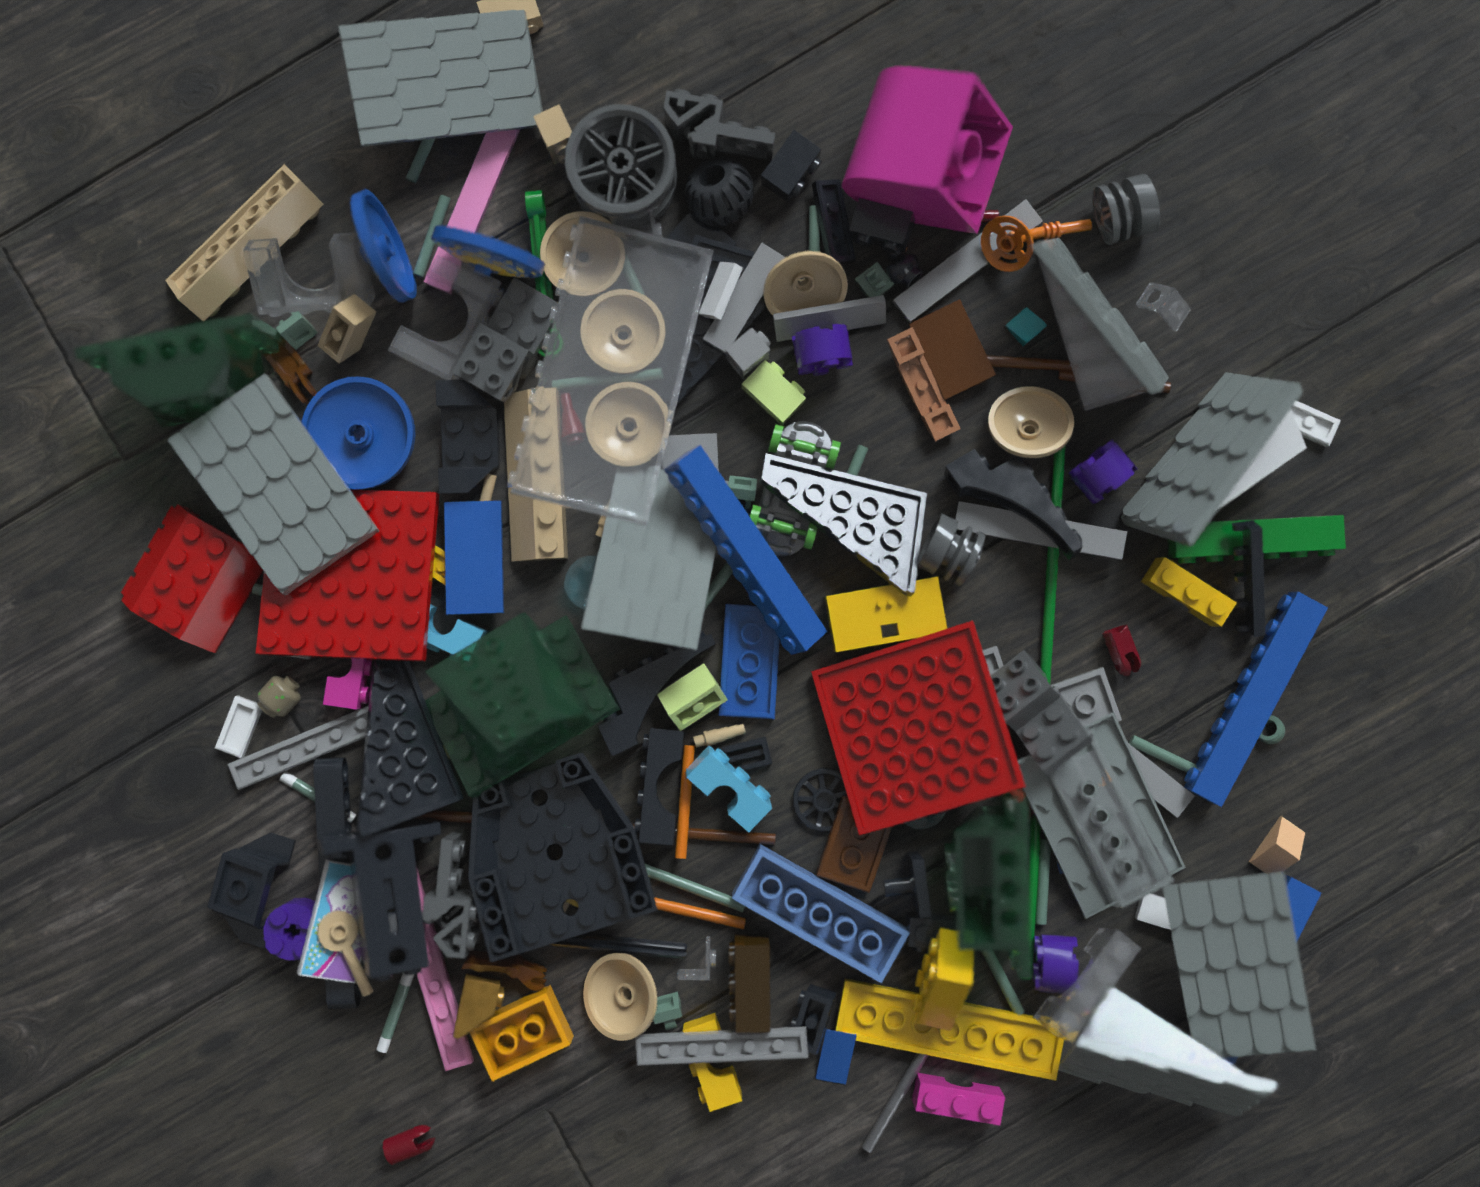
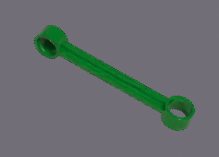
M543 190L525 192V203L529 219L532 255L541 260V243L547 231ZM543 271L542 277L535 278L536 290L553 299L552 283ZM555 322L548 335H554L559 339V347L551 354H545L540 349L538 353L546 359L558 358L564 351V340L557 332Z

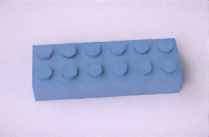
M759 844L732 892V899L880 983L883 982L909 935L908 929L903 924Z

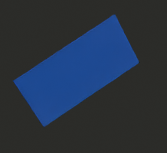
M826 1029L816 1079L846 1084L856 1034Z

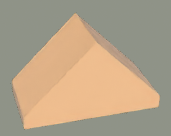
M1280 816L1249 862L1266 874L1285 871L1300 860L1305 832Z

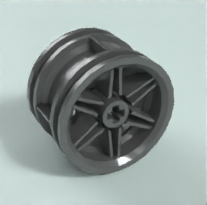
M614 104L601 107L589 113L577 124L570 134L566 146L565 165L574 194L584 212L598 214L610 221L618 231L626 232L643 229L655 223L666 213L673 202L677 190L678 176L672 140L666 128L656 117L646 110L632 105ZM617 137V146L613 147L608 142V139ZM644 142L646 144L645 147L636 149L638 143ZM591 158L599 160V162L589 165ZM620 161L626 162V166L623 165V169H617L616 164L620 165ZM649 169L655 171V176L652 179L645 175V172ZM601 185H606L609 190L608 193L601 194L598 188ZM636 192L637 196L634 199L626 198V194Z

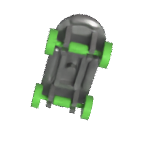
M800 421L790 424L784 430V426L775 425L768 452L774 453L773 455L834 469L841 442L833 440L831 444L828 434L819 425ZM764 487L759 506L753 505L750 518L776 556H788L799 551L802 547L811 550L817 527Z

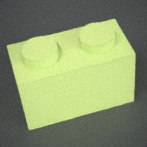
M764 360L742 383V389L783 426L805 402L806 397L803 396L805 391L795 381L788 382L783 377L785 372L775 362L769 364Z
M704 663L657 694L668 715L680 731L728 700Z

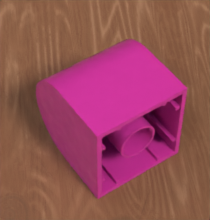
M891 67L884 69L878 75L842 182V188L847 195L857 202L859 198L912 211L915 224L977 234L1013 126L975 74L915 67Z

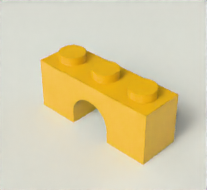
M1166 557L1155 558L1141 581L1162 596L1173 598L1189 608V613L1211 627H1222L1237 603Z
M716 1012L684 1023L683 1032L721 1031ZM689 1063L693 1077L698 1076L701 1084L698 1087L702 1104L707 1103L710 1112L742 1101V1091L734 1066L717 1069L710 1063Z

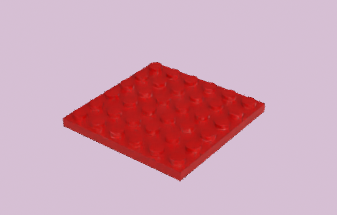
M351 490L377 526L379 532L287 595L281 594L264 571L256 654L426 662L439 494L437 492Z
M974 621L811 672L859 835L1026 787Z

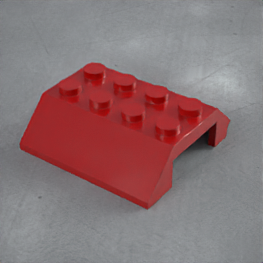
M177 504L176 507H170L162 521L165 525L164 528H158L148 545L150 552H144L135 567L134 572L136 576H130L121 591L124 595L121 601L130 611L178 639L216 653L251 594L254 584L258 582L264 570L243 542L199 518L200 515Z

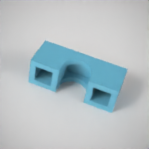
M430 604L427 648L435 652H439L440 649L450 653V659L461 664H465V661H474L488 631L466 620L458 619L450 633L441 634L433 625V617L438 607Z
M708 746L686 769V778L707 796L718 786L726 785L736 791V795L727 805L728 815L746 831L750 832L772 809L769 799L771 795L762 786L758 785L755 787L749 781L750 776L742 768L737 767L735 769L729 764L728 761L730 759L719 748L714 750Z

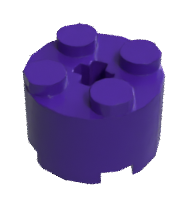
M832 324L833 330L829 328L820 329L817 326L796 332L795 336H792L799 375L813 373V376L829 373V368L836 366L837 369H845L853 366L847 325Z
M1111 439L1105 445L1093 451L1086 461L1078 464L1068 474L1093 505L1104 498L1102 496L1104 493L1107 494L1121 486L1138 468L1120 446Z
M294 898L270 913L263 929L265 946L271 954H275L277 957L285 960L301 959L315 905L314 900ZM294 924L297 925V926H296V929H300V933H297V932L294 930V928H293V925H294Z
M1046 934L1034 936V953H1036L1037 963H1033L1032 980H1034L1035 990L1044 993L1075 995V988H1077L1078 959H1076V954H1073V948L1078 947L1075 936Z

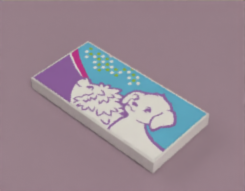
M326 859L297 974L355 983L356 981L342 952L330 951L323 947L317 937L318 924L329 912L335 910L345 911L351 914L357 921L350 864ZM358 934L351 946L359 962H361L362 957Z

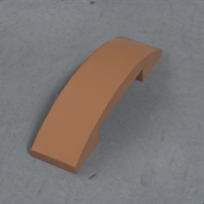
M913 327L887 339L902 380L933 440L937 441L961 429L950 405L945 402L923 355L925 352Z

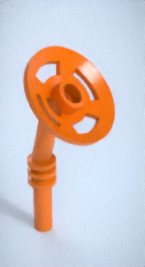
M999 216L988 222L982 231V252L987 261L996 269L1014 272L1023 268L1030 261L1034 250L1030 246L1034 244L1033 240L1039 238L1048 240L1049 238H1060L1063 234L1089 231L1092 229V222L1090 219L1067 223L1055 221L1054 223H1043L1041 227L1028 229L1022 221L1015 217ZM1000 223H1012L1015 224L1017 227L1012 225H1006L1002 227ZM992 232L998 234L996 238L998 248L994 251L990 244ZM1023 242H1027L1026 253L1022 250ZM1001 257L1006 258V259H1015V258H1017V261H1018V262L1008 263V262L1002 261L1000 258H1001Z

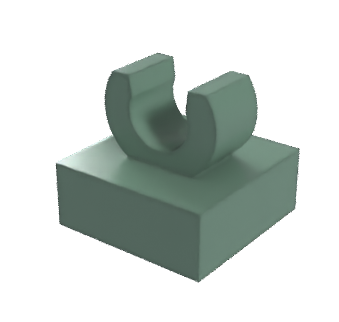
M878 262L855 278V283L867 298L881 296L894 286V283L890 281L888 275Z
M292 311V316L285 321L281 320L279 322L280 325L276 329L297 350L318 332L299 311Z
M730 475L728 486L737 499L746 501L745 509H749L751 501H755L757 479Z
M678 992L657 997V1008L653 1018L654 1023L664 1022L666 1031L677 1028L676 1019L682 1017L681 1000Z

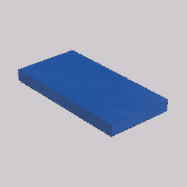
M502 501L444 502L446 615L503 614Z
M726 604L721 690L728 700L719 706V716L775 719L780 638L773 628L766 623L765 616L758 606Z

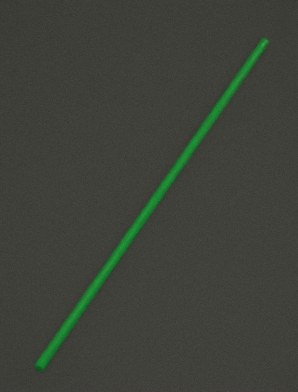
M1065 446L1055 452L1053 456L1051 501L1055 507L1059 506L1061 509ZM1048 547L1040 661V668L1046 674L1049 684L1051 683L1059 549ZM1034 813L1030 819L1020 975L1021 979L1026 980L1032 979L1041 827Z

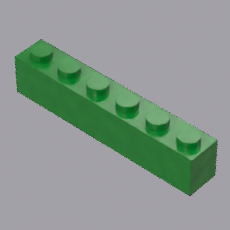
M1344 515L1254 520L1263 529V559L1280 558L1279 553H1290V558L1308 557L1307 552L1317 551L1318 556L1336 555L1335 550L1346 549ZM1250 520L1208 522L1191 546L1168 539L1169 559L1178 558V564L1196 563L1195 557H1206V562L1224 561L1223 556L1233 555L1234 547L1243 546L1242 531H1233L1232 524ZM1234 555V561L1243 560V555Z

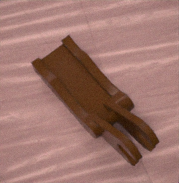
M276 329L274 331L275 334L263 343L259 342L256 346L282 378L285 385L290 390H293L302 403L308 405L309 401L298 387V384L302 382L309 393L315 396L317 391L307 379L313 372L297 351Z
M471 950L462 969H473L477 972L498 971L506 973L511 978L517 977L525 986L533 991L544 988L545 985L543 983L547 980L544 979L545 975L543 972H547L544 966L526 960L521 955H514L491 962L488 952Z

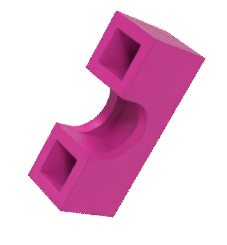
M351 659L352 667L346 676H327L323 705L356 710L364 708V704L368 703L370 688L367 687L368 676L372 674L373 659Z
M918 1073L912 1101L916 1111L1001 1125L1005 1096L1000 1087L972 1082L971 1087H962L947 1082L944 1077Z

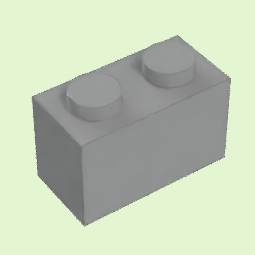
M751 328L725 349L726 360L739 376L745 380L764 360H769V345L771 343L761 331L756 333Z

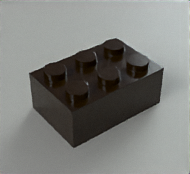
M735 934V942H729V966H735V970L730 971L729 977L730 995H735V999H730V1024H736V1033H769V935Z

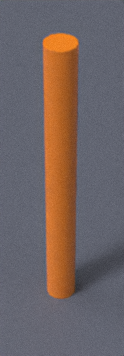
M684 745L675 851V858L686 859L692 782L686 778V769L694 761L695 746Z
M655 898L657 908L661 911L744 929L746 918Z

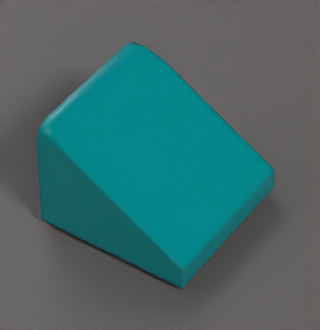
M1027 307L1005 325L1022 346H1025L1047 326L1042 319Z

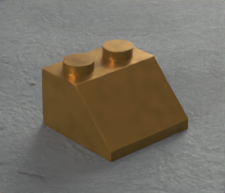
M466 973L453 1038L460 1039L494 1015L495 1007L501 1008L504 987L500 986L498 978Z

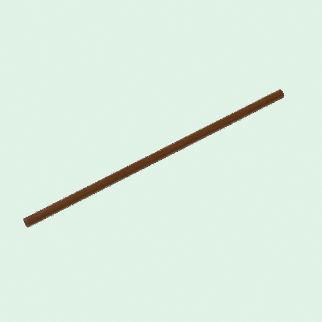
M435 810L414 819L472 823V812ZM677 827L675 828V838H677ZM702 828L688 829V839L775 845L776 834Z

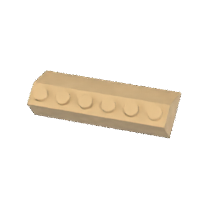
M284 164L165 281L177 299L204 322L208 317L214 316L220 310L221 304L226 299L235 296L239 292L241 285L248 278L254 277L259 272L260 266L267 259L275 257L280 251V247L288 239L294 238L299 233L300 227L307 220L316 217L324 204Z
M556 388L527 389L515 392L504 402L512 562L568 559L563 448L561 442L560 393Z

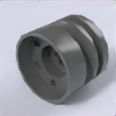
M1146 174L1125 178L1121 186L1117 182H1110L1107 186H1096L1093 190L1094 217L1099 233L1106 244L1112 245L1119 240L1126 241L1130 238L1131 232L1134 236L1140 237L1154 233L1159 229V201L1153 183Z
M941 513L921 549L918 568L934 574L940 565H943L945 568L942 579L948 581L953 572L956 571L953 585L961 587L966 578L971 575L980 559L985 533L978 531L972 540L969 541L972 527H966L959 536L956 534L958 521Z

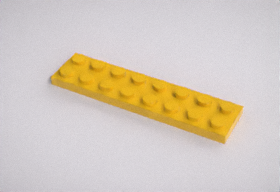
M844 979L834 1031L856 1034V1041L1055 1081L1057 1079L1067 1028L1065 1022L1026 1014L1020 1015L1011 1011L964 1002L951 1031L917 1024L918 1012L913 1011L915 996L919 993Z

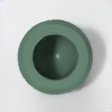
M1271 715L1267 723L1276 724L1277 730L1272 736L1260 734L1259 739L1266 744H1276L1285 735V726L1282 721L1276 716Z

